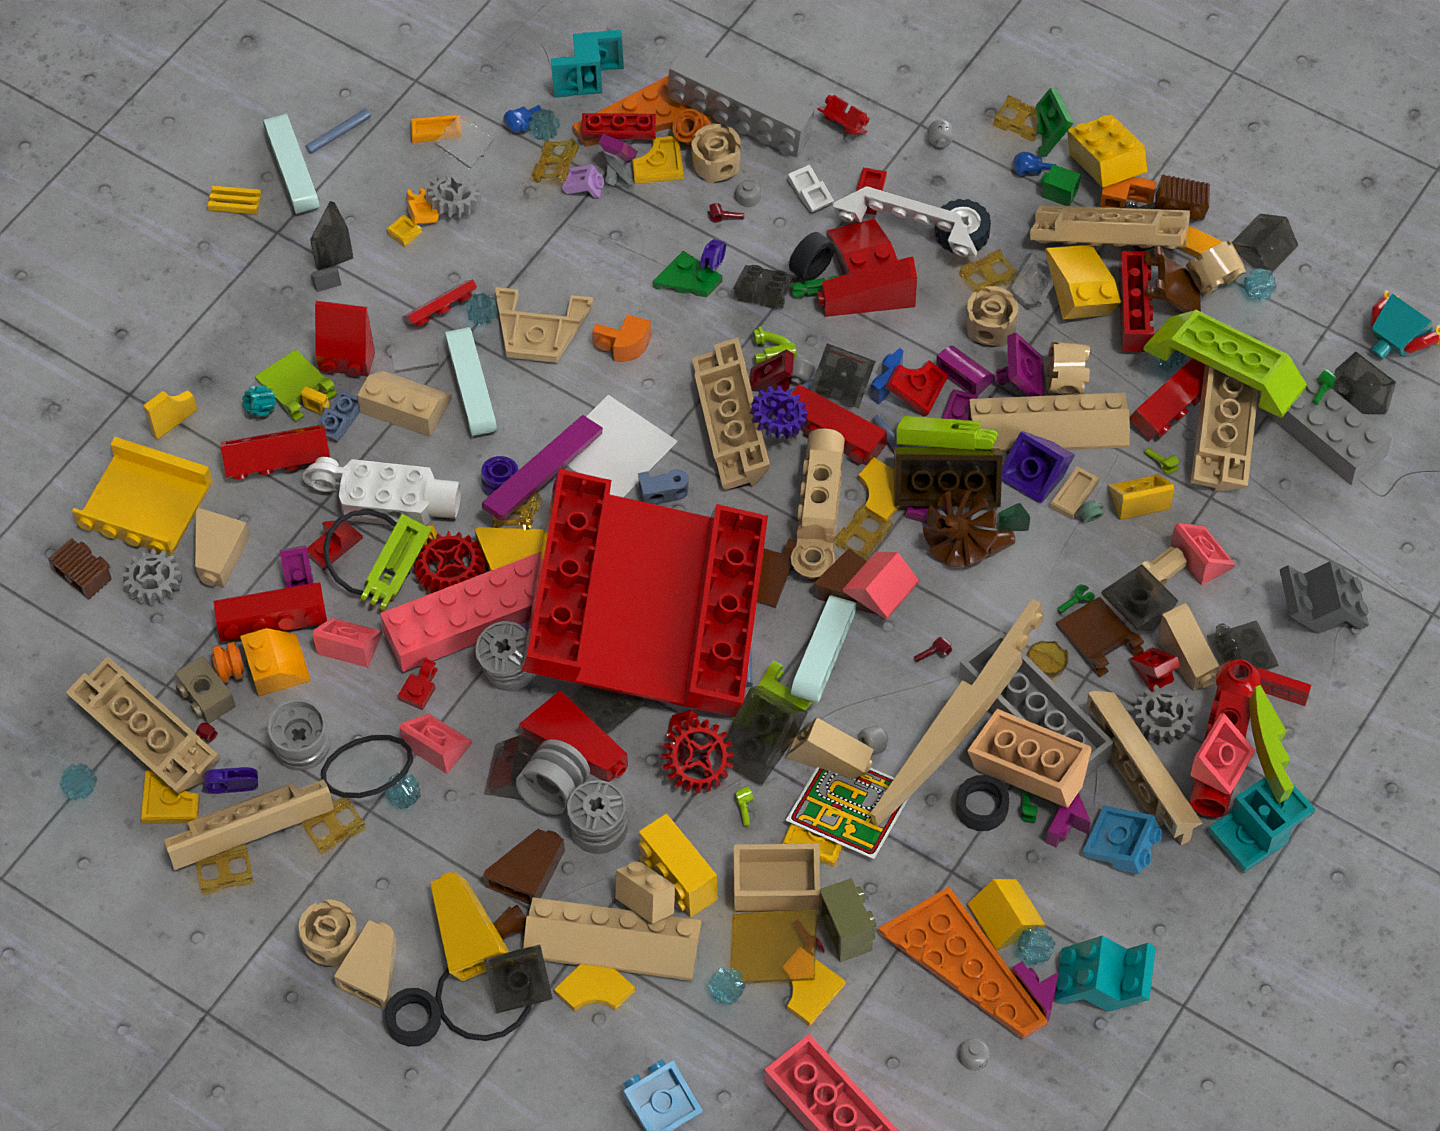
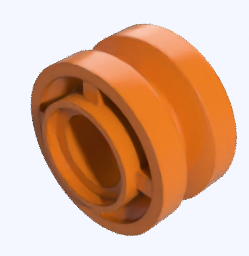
M685 109L678 113L673 121V134L679 141L691 146L697 130L706 125H711V121L706 115L697 110Z
M235 642L227 643V648L224 650L220 645L214 646V654H212L214 667L223 683L229 682L230 676H234L236 680L243 679L242 672L244 671L239 647L236 648Z

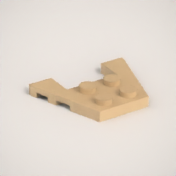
M496 287V299L507 357L557 363L593 308V297L571 295L567 316H556L516 311L519 298L518 289Z

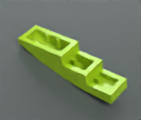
M1261 685L1255 687L1249 699L1251 728L1256 752L1265 778L1277 802L1280 803L1288 800L1294 789V785L1285 771L1291 760L1282 745L1287 731Z

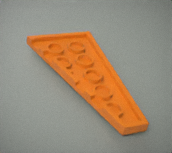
M668 75L596 113L656 114L657 132L671 129L678 113L685 109L693 108L683 103H677L667 96ZM706 115L710 120H713V119H714V118H712V117ZM582 120L572 125V131L585 147L599 144L600 139H582Z
M950 887L945 888L878 928L877 933L1020 1038L1024 1039L1047 1025L1046 1017Z

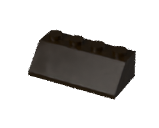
M894 447V505L937 506L940 497L945 492L950 491L952 507H957L955 492L958 490H969L972 493L965 507H971L977 493L984 496L989 504L987 507H1001L1003 455L1000 448L969 450Z

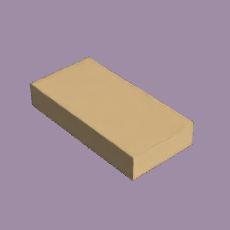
M1076 466L1051 501L1050 509L1073 520L1081 509L1080 506L1086 502L1098 485L1100 478Z

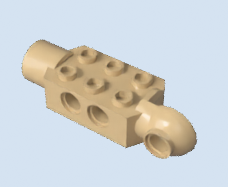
M817 429L808 435L806 459L803 465L804 478L801 483V504L798 507L797 544L791 555V563L796 572L810 579L819 578L835 562L833 548L845 439L842 434L831 429Z

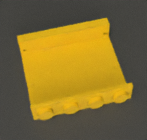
M114 437L110 444L114 456L87 504L82 510L76 508L72 510L76 524L83 530L100 532L107 538H118L126 541L131 546H142L150 550L155 549L156 554H160L165 550L166 554L171 556L213 482L210 468Z

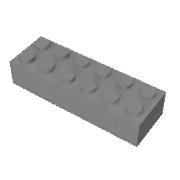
M684 47L669 68L667 96L677 103H683L700 113L714 118L721 124H727L742 134H748L758 139L759 142L766 145L769 144L779 149L782 153L796 158L811 136L815 110Z
M1274 343L1272 347L1290 356L1307 386L1282 418L1258 407L1262 394L1261 391L1258 392L1257 407L1352 485L1387 456L1392 438L1333 389L1327 390L1318 405L1313 404L1312 401L1322 386L1317 381L1318 377L1281 346Z
M1000 631L960 661L959 678L972 685L1006 635ZM1020 651L1022 665L991 705L990 709L993 712L996 709L1002 710L1091 746L1092 750L1085 774L1086 778L1112 757L1114 741L1034 662Z

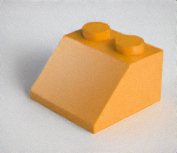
M266 628L240 636L258 697L311 681L297 634Z

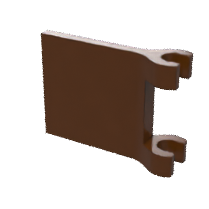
M1160 246L1155 247V255L1146 252L1145 262L1148 265L1158 266V279L1155 280L1156 288L1146 285V296L1152 299L1164 300L1184 313L1194 310L1201 312L1200 291L1189 271L1169 259L1165 255L1164 249Z
M788 539L784 554L764 548L757 603L776 608L792 568L791 555L797 541Z
M1101 597L1096 598L1056 622V626L1088 660L1098 677L1109 672L1105 667L1109 664L1105 655L1126 644L1133 656L1144 651L1140 646L1144 644L1142 637L1132 632Z

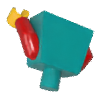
M1385 291L1383 298L1372 307L1370 325L1373 336L1379 341L1371 349V352L1378 358L1384 359L1391 349L1400 356H1403L1406 353H1414L1435 344L1440 346V325L1436 327L1435 331H1432V321L1401 300L1398 295L1396 296L1392 293L1389 297L1390 292Z

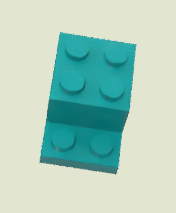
M621 30L573 34L574 56L551 59L554 98L602 93L601 71L624 69Z
M1264 777L1235 796L1231 813L1211 825L1208 833L1245 873L1287 845L1292 828L1312 816L1316 808L1295 785L1288 800L1278 803Z
M1102 935L1062 948L1055 1001L1064 1005L1085 999L1110 1012L1150 1000L1156 947L1150 943H1145L1126 949Z

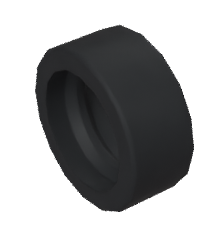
M819 232L810 233L794 249L789 261L790 271L804 281L816 279L830 264L835 251L834 243Z
M976 775L966 779L960 785L956 794V813L964 825L976 831H989L997 828L1005 821L1009 809V793L1005 785L997 778L988 775ZM976 791L992 793L998 798L999 807L995 813L989 815L975 814L966 806L967 796Z
M406 988L394 994L389 999L385 1008V1023L390 1036L399 1044L408 1047L420 1046L429 1042L437 1034L441 1025L440 1009L435 997L428 991L420 988ZM410 1003L425 1005L430 1013L429 1022L423 1028L416 1031H405L398 1027L396 1023L397 1012L403 1006Z

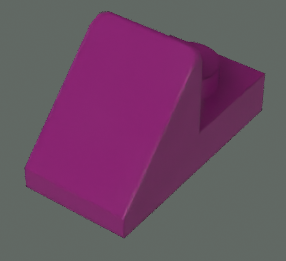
M306 545L280 550L287 588L314 583Z
M1079 793L1068 808L1060 806L1048 830L1046 844L1056 848L1061 839L1066 840L1071 827L1086 834L1089 833L1091 821Z
M1023 961L1013 966L1012 973L1048 1022L1050 1020L1058 972L1039 983V977L1032 968H1027Z

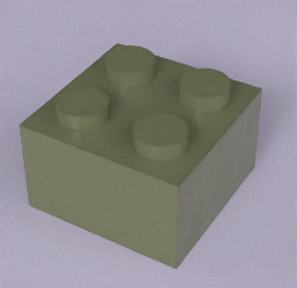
M852 878L821 888L819 895V915L840 962L871 952L873 940L876 939L873 929L876 927L874 915L871 911H866L863 904L865 903L864 893L860 886H855Z

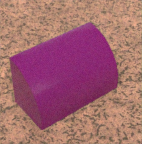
M949 346L937 355L936 366L949 375L947 379L966 393L979 396L995 380L994 374L955 346Z

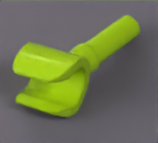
M1150 448L1145 450V454L1160 463L1165 474H1171L1179 469L1176 465L1179 463L1176 455L1164 458Z
M749 786L737 790L735 799L738 806H740L743 826L749 827L750 820L746 803L754 801Z

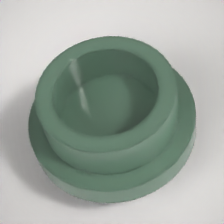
M1091 500L1080 506L1081 510L1077 513L1084 523H1088L1103 515L1102 503H1096L1095 500Z

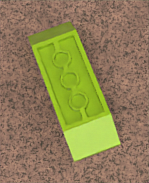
M1198 310L1169 317L1143 349L1164 361H1167L1177 350L1261 391L1262 394L1258 407L1280 418L1285 415L1307 386L1288 354Z

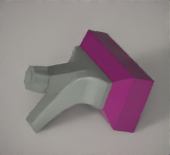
M602 134L599 144L603 148L608 161L605 183L614 186L619 174L632 186L635 183L625 172L623 166L625 162L635 159L638 151L623 141Z

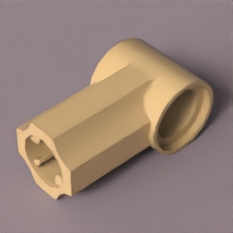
M1169 547L1153 561L1149 562L1147 560L1141 563L1133 572L1132 579L1150 596H1154L1164 588L1168 579L1186 566L1187 560L1183 552L1177 547Z

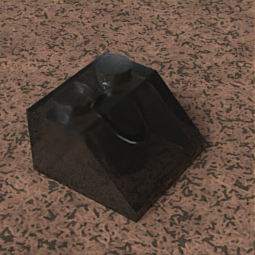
M827 343L813 380L811 391L826 399L831 398L840 401L846 407L859 408L876 361Z
M1354 352L1335 369V384L1332 389L1362 414L1384 415L1388 412L1396 381L1358 352Z

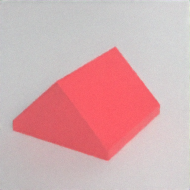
M1177 523L1174 526L1170 547H1177L1183 552L1187 560L1186 567L1201 585L1229 571L1236 565L1205 526Z
M875 552L843 588V592L887 620L916 587L919 579L898 552Z
M336 618L329 619L313 631L318 655L367 668L382 636L381 630Z
M431 714L403 722L399 727L401 739L412 748V752L446 774L472 743V740Z
M1225 714L1219 715L1197 752L1190 776L1225 794H1231L1256 750Z

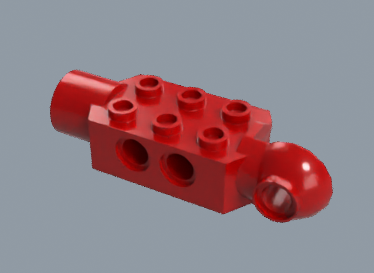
M1235 659L1224 663L1216 673L1217 690L1204 740L1220 714H1225L1246 738L1250 721L1249 699L1255 687L1261 685V677L1258 670L1251 663ZM1235 675L1242 676L1243 679L1236 678ZM1195 778L1189 804L1195 812L1201 815L1223 817L1228 813L1233 790L1231 794H1225Z

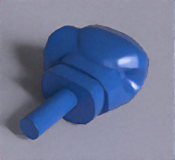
M537 105L529 110L524 106L516 110H509L504 114L503 122L514 133L526 131L531 126L530 122L533 121L532 115L541 111V106Z
M1020 152L1015 155L1013 160L1014 170L1021 177L1027 174H1041L1042 169L1050 170L1053 165L1042 163L1041 157H1036L1030 152Z

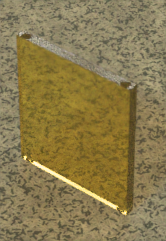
M817 910L733 914L730 984L814 980Z

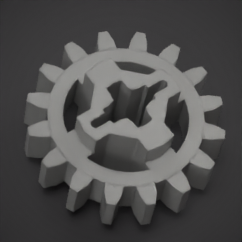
M447 173L446 177L443 178L439 175L437 176V181L431 180L430 186H427V203L431 204L432 210L438 208V214L447 212L448 217H451L452 214H457L458 217H461L462 212L469 215L471 214V209L477 210V205L480 204L481 188L476 186L475 180L469 182V176L460 178L459 173L455 176Z
M152 549L149 555L141 551V558L138 559L133 556L131 557L133 564L125 565L127 572L122 575L125 589L129 591L132 599L138 597L141 604L146 599L149 600L150 605L154 604L155 599H159L161 603H164V596L167 595L172 598V589H180L179 581H182L183 578L179 562H176L173 555L167 557L165 550L159 555L156 554L155 549Z
M1154 685L1153 692L1145 689L1143 697L1138 696L1133 712L1135 715L1134 722L1135 724H1141V733L1149 732L1148 739L1151 740L1154 736H1157L1159 743H1162L1163 739L1167 737L1172 743L1174 742L1175 735L1182 739L1185 731H1190L1191 722H1193L1195 714L1192 712L1194 705L1193 703H1187V694L1179 696V688L1172 692L1169 691V685H1165L1164 690H1160L1157 685ZM1147 707H1149V716L1146 715ZM1179 711H1181V714H1182V719H1181V720L1178 719V718H1179V715H1178V712H1179Z

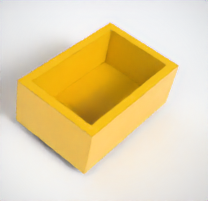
M1112 114L1103 115L1087 123H1080L1067 131L1070 156L1102 188L1147 172L1145 146Z
M667 813L639 831L640 843L638 847L641 856H639L640 862L675 885L674 904L680 912L685 911L692 918L718 900L717 874Z

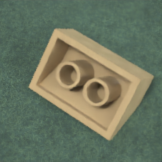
M380 371L367 377L357 397L362 414L431 437L452 399V394L385 371Z

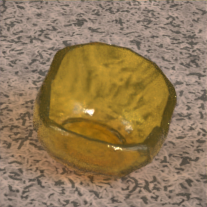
M1039 641L1031 645L1026 653V656L1051 680L1060 677L1068 665L1067 649H1062L1056 641Z

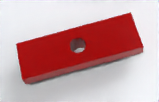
M582 113V139H601L602 134L615 139H656V114Z
M473 279L466 280L402 317L406 324H415L416 327H419L430 320L429 315L435 312L440 315L451 309L450 304L458 300L461 303L473 296L471 292L477 286Z

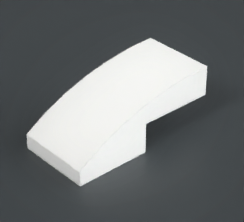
M810 165L788 174L787 179L792 188L811 212L834 203L824 182H819Z

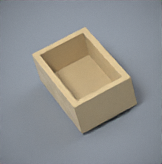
M819 844L734 845L735 911L819 910Z

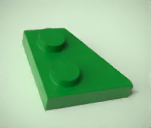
M1051 87L1036 104V116L1038 117L1037 134L1042 135V146L1038 147V154L1046 157L1074 124L1059 91Z
M683 250L652 282L655 289L660 290L661 286L675 288L677 293H692L695 296L707 298L723 282L722 275L715 270L711 271L709 267L701 268V261Z

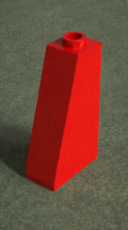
M914 257L903 258L822 281V292H817L819 307L824 308L825 317L916 307L917 272Z
M561 690L519 723L521 737L537 747L543 741L550 739L560 740L573 746L587 760L590 774L603 781L610 782L613 778H619L627 770V753Z

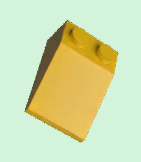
M1092 245L1045 249L1063 319L1109 316L1121 303L1115 279Z

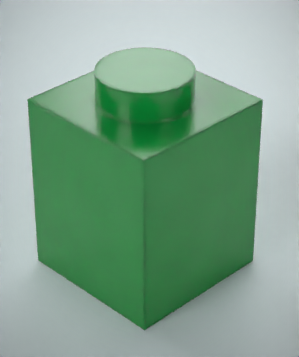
M1053 164L1049 173L1045 172L1040 182V186L1043 187L1042 198L1064 206H1070L1079 190L1081 174Z

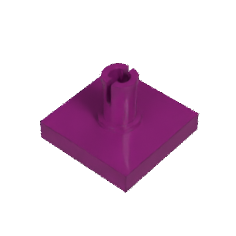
M1016 332L1008 335V366L996 370L998 383L1005 385L1012 381L1029 397L1045 396L1043 356Z

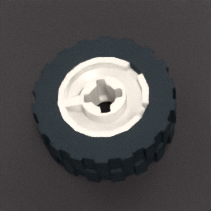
M957 199L955 201L951 200L941 207L942 209L959 213L976 251L981 250L987 244V239L990 236L991 220L990 214L984 206L970 199ZM935 225V237H937L939 245L941 244L942 248L949 250L950 253H954L948 242L951 232L943 231Z

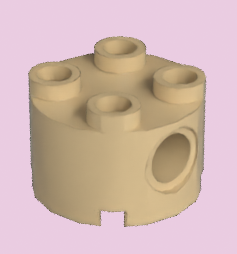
M721 124L706 125L697 130L691 144L694 171L704 178L705 182L710 184L729 179L733 175L738 174L741 165V140L738 133L728 126L727 129L722 128Z
M1230 240L1201 253L1200 260L1197 261L1196 258H1193L1185 265L1198 290L1204 296L1216 291L1217 287L1223 283L1225 286L1231 284L1246 272L1245 266Z
M996 286L983 287V291L972 293L968 300L966 329L971 340L997 347L1007 344V336L1015 333L1017 324L1018 303L1017 300L1015 302L1013 299V294L1006 289Z
M1051 342L1048 350L1050 360L1049 363H1046L1045 383L1046 390H1048L1047 393L1084 394L1085 383L1088 384L1090 374L1089 368H1085V360L1088 361L1089 345Z
M331 899L324 900V903L318 905L317 903L310 905L302 913L298 923L300 939L305 953L315 963L325 966L340 967L359 937L358 927L351 909L342 902Z

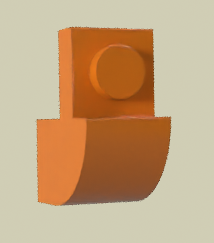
M1132 177L1103 187L1100 207L1126 208L1128 200L1152 205L1157 182L1146 178Z
M627 314L620 330L595 324L592 331L593 345L603 351H613L614 361L627 362L634 360L644 353L652 337L651 321Z

